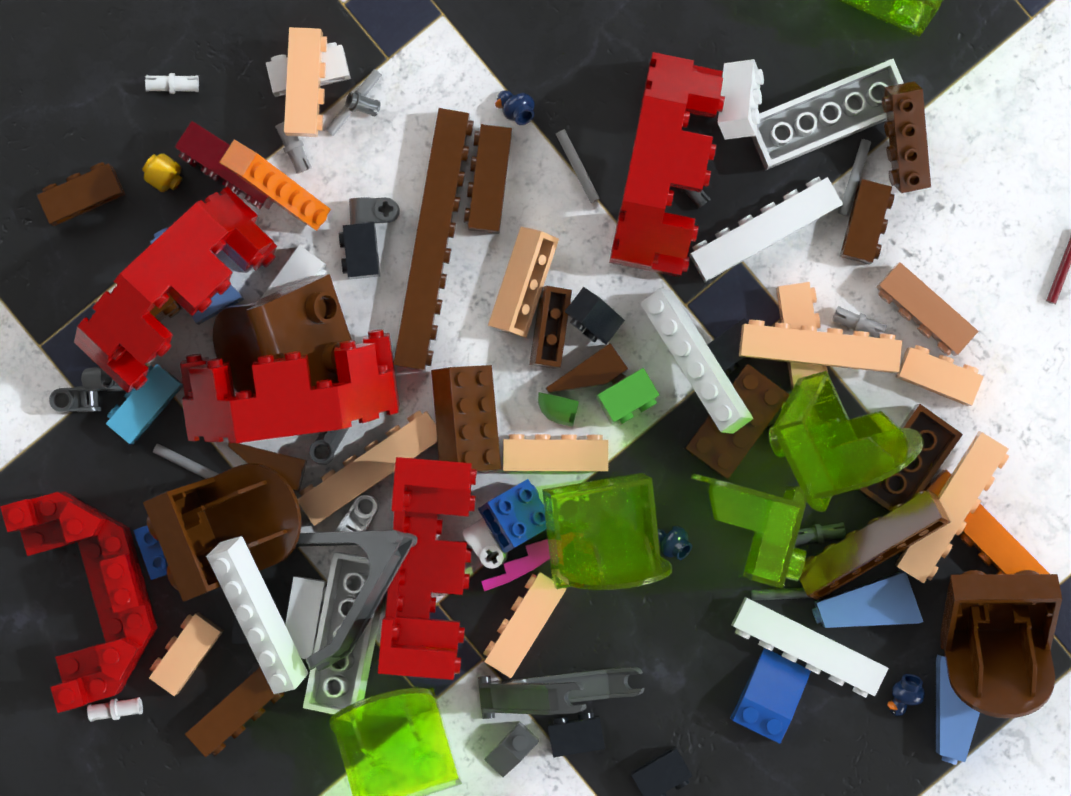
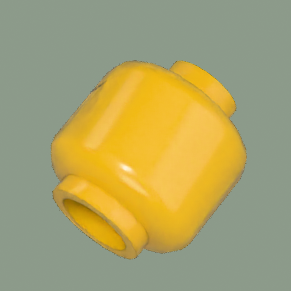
M164 153L157 156L153 154L142 168L144 180L160 192H165L170 188L175 190L182 181V177L179 176L181 166Z

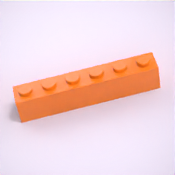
M233 140L220 163L293 217L317 231L326 221L331 209L258 153Z
M942 470L926 486L924 491L929 490L938 496L951 476L950 472ZM979 504L973 514L968 513L964 519L967 524L959 537L970 548L974 545L980 551L978 557L986 565L990 566L993 564L999 570L996 574H1015L1022 570H1032L1039 574H1050L981 504Z

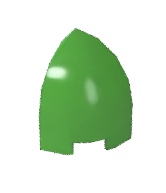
M538 392V404L541 412L547 419L557 424L573 427L579 401Z

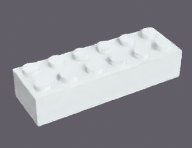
M894 59L760 113V124H756V134L751 137L765 170L886 121L887 113L884 112L882 106V97H885L884 87L903 84Z
M333 552L314 653L333 641L366 582L370 570V563L367 557ZM384 596L353 651L324 670L318 671L316 667L310 670L303 708L352 719L361 717Z

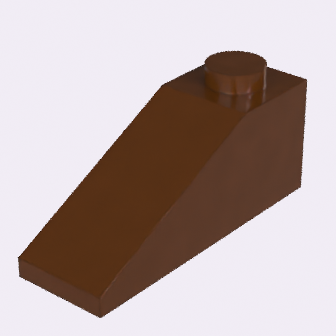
M609 343L546 387L548 393L601 386L609 382L615 385L626 377L624 372L628 368L611 343Z
M228 443V447L244 461L261 464L275 470L288 482L293 490L300 491L308 460L240 443Z

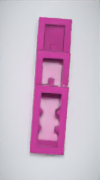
M576 530L525 545L528 556L503 563L506 573L482 580L484 591L511 582L534 570L577 536Z

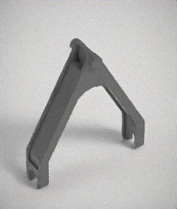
M397 530L300 533L294 550L298 547L359 545L368 555L370 563L369 576L333 641L306 659L310 670L315 667L318 671L324 670L353 651L409 550L417 544L418 539L416 535Z
M623 667L491 682V676L478 677L482 719L495 718V713L539 715L577 713L585 710L586 704L573 705L571 704L572 702L641 695L645 688H631L628 685V677L631 674H642L643 672L638 667Z

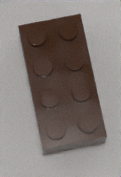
M749 364L743 367L732 382V385L754 419L732 434L720 432L709 414L684 448L724 479L730 478L790 396V394Z
M492 365L448 367L431 370L439 461L472 463V469H477V472L501 469Z
M916 404L856 490L890 513L889 510L898 504H905L912 500L914 494L924 491L963 434L923 405Z

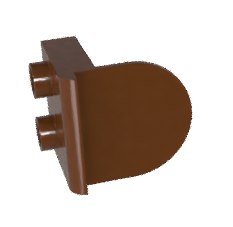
M330 274L310 276L251 304L234 305L225 308L217 315L213 326V344L216 357L222 358L223 362L230 361L234 389L237 392L251 390L252 394H256L252 364L254 361H258L257 357L274 355V359L284 358L285 353L300 351L301 355L307 354L312 386H315L317 381L331 379L332 383H338L334 349L340 346V342L352 340Z
M242 464L216 476L167 491L143 502L148 514V530L160 543L168 563V579L172 586L179 590L183 602L221 587L206 557L220 542L242 536L258 570L261 571L286 559L294 550L301 532V511L293 489L279 473L261 464Z
M971 570L961 575H951L941 626L940 646L941 649H944L950 685L956 695L966 705L988 716L1018 718L1036 712L1048 702L1055 685L1051 646L1062 603L1058 574H1039L1032 570H1022L1015 574L986 575L982 571Z

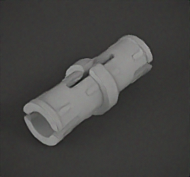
M284 122L276 125L275 128L285 146L283 150L285 154L288 153L296 173L299 174L312 168L302 148L304 146L302 140L299 141L297 136H286L284 133Z
M840 306L837 307L835 313L843 315L845 318L834 315L832 319L834 323L852 328L853 332H869V336L879 338L880 334H882L874 329L885 332L887 328L885 324L883 325L865 318V314L860 313L858 315Z

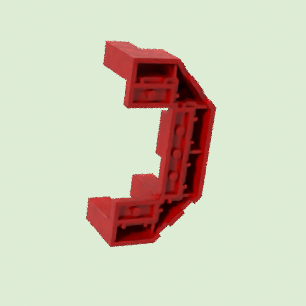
M652 53L609 263L681 277L682 271L687 272L690 257L687 256L691 241L696 242L699 226L694 225L695 218L666 213L665 208L672 205L674 191L669 190L670 186L701 192L703 186L708 187L711 171L706 169L708 160L713 161L716 145L712 144L713 137L683 131L682 127L687 128L690 113L715 118L717 111L722 112L725 96H721L723 71L693 65L694 60Z
M229 187L222 189L220 192L222 195L216 192L204 200L206 203L200 200L185 212L114 280L117 286L113 289L112 293L106 291L92 307L96 312L92 315L91 319L89 320L85 317L77 326L74 343L127 393L133 388L139 390L147 382L146 376L149 368L145 364L153 360L157 355L162 357L172 346L170 342L173 334L150 313L155 306L157 308L162 307L171 296L191 316L198 310L201 313L204 312L213 302L211 298L216 293L223 294L231 285L230 278L233 272L215 256L221 250L244 272L250 266L255 271L262 265L266 268L276 258L274 253L277 245L255 224L258 215Z
M382 329L368 331V336L363 337V343L355 344V340L340 342V346L334 349L338 383H332L331 379L317 381L316 385L312 386L307 354L301 355L300 351L285 353L284 358L274 359V355L257 357L258 361H254L252 364L256 394H252L251 390L234 393L230 361L223 362L222 358H202L201 354L186 356V360H182L180 363L185 394L182 398L188 441L200 440L199 436H203L205 442H223V438H228L229 443H243L340 430L352 427L351 421L359 419V423L379 419V413L386 411V415L398 413L400 402L395 367L393 365L390 333H384Z
M396 457L391 510L394 511L393 530L414 534L418 540L417 544L409 550L388 587L386 616L382 619L378 674L454 680L455 674H460L461 658L457 657L458 644L464 643L465 628L460 627V621L430 619V613H435L436 597H432V592L463 595L464 589L469 590L470 574H465L466 563H471L472 548L467 547V542L438 540L436 538L437 534L442 535L443 519H438L439 514L469 517V512L475 511L476 496L471 495V485H476L477 469H472V463Z
M55 492L34 499H25L0 506L7 532H21L27 556L78 542L103 631L105 643L55 657L62 683L50 687L57 713L121 693L144 653L147 644L158 628L130 527L114 520L67 492Z

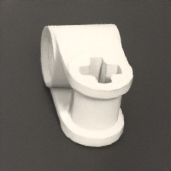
M364 494L358 497L340 522L336 532L367 531L379 509L377 498L371 494ZM363 499H368L372 502L373 510L371 513L361 511L360 502Z
M483 518L462 531L466 542L475 551L485 567L496 568L506 562L508 552L504 554ZM497 551L499 555L496 559L491 560L489 556L492 552Z

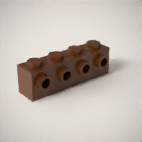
M915 81L884 87L885 97H882V106L884 112L887 113L884 129L886 136L889 137L890 145L886 148L887 157L892 166V170L889 171L890 183L901 194L930 188L931 178L923 89Z

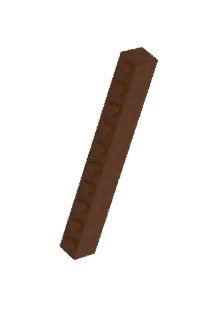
M438 108L394 366L426 371V366L432 365L434 351L429 350L431 340L436 341L438 325H434L435 314H441L443 300L438 299L440 289L445 290L447 274H443L444 263L449 264L452 249L447 248L449 238H454L456 223L452 222L453 212L458 213L461 197H456L458 187H463L465 172L461 171L462 161L467 162L470 146H465L466 137L472 136L474 121L470 120V113Z

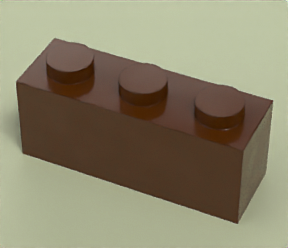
M104 162L90 167V172L86 174L76 173L67 177V182L57 186L54 183L42 189L43 193L38 194L37 197L49 224L56 226L122 197L125 193L113 166L109 163L105 165Z
M865 179L859 181L840 257L869 265L873 263L874 259L878 260L882 247L881 244H878L880 234H885L888 219H884L886 210L891 209L895 194H891L892 186Z
M552 286L543 287L538 302L529 365L552 369L561 368L568 315L565 313V310L570 305L572 290Z

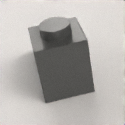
M519 721L484 760L504 777L538 744L539 739Z

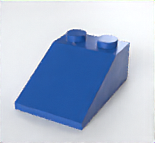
M763 648L730 717L731 720L780 744L793 718L811 670Z

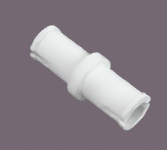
M169 73V76L146 75V92L169 91L170 94H175V91L199 92V76H175V73Z
M140 697L121 701L111 699L108 703L90 704L87 706L90 722L107 718L119 720L121 716L143 713Z

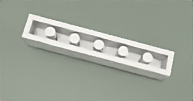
M817 177L806 183L807 189L798 193L797 189L783 196L785 201L777 206L772 202L761 208L762 214L753 218L752 215L741 219L738 221L739 227L732 231L727 227L716 233V240L710 243L704 240L693 246L694 252L689 256L704 283L841 207L843 203L829 178L821 180L820 177Z
M659 288L641 302L642 308L720 432L734 434L754 419L674 292Z
M240 536L220 542L206 557L273 694L296 689L309 673L243 537Z
M746 597L731 624L736 627V634L748 640L752 635L760 639L758 645L770 651L776 647L784 651L782 656L795 663L797 659H800L807 663L805 668L817 674H820L822 670L830 674L829 680L843 686L844 682H847L854 686L853 692L865 698L868 693L873 696L876 695L889 669Z

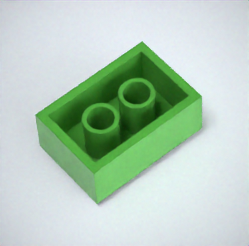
M642 368L601 392L595 398L610 423L617 422L620 426L633 418L632 412L638 408L642 413L657 404L655 398L660 395L645 369Z

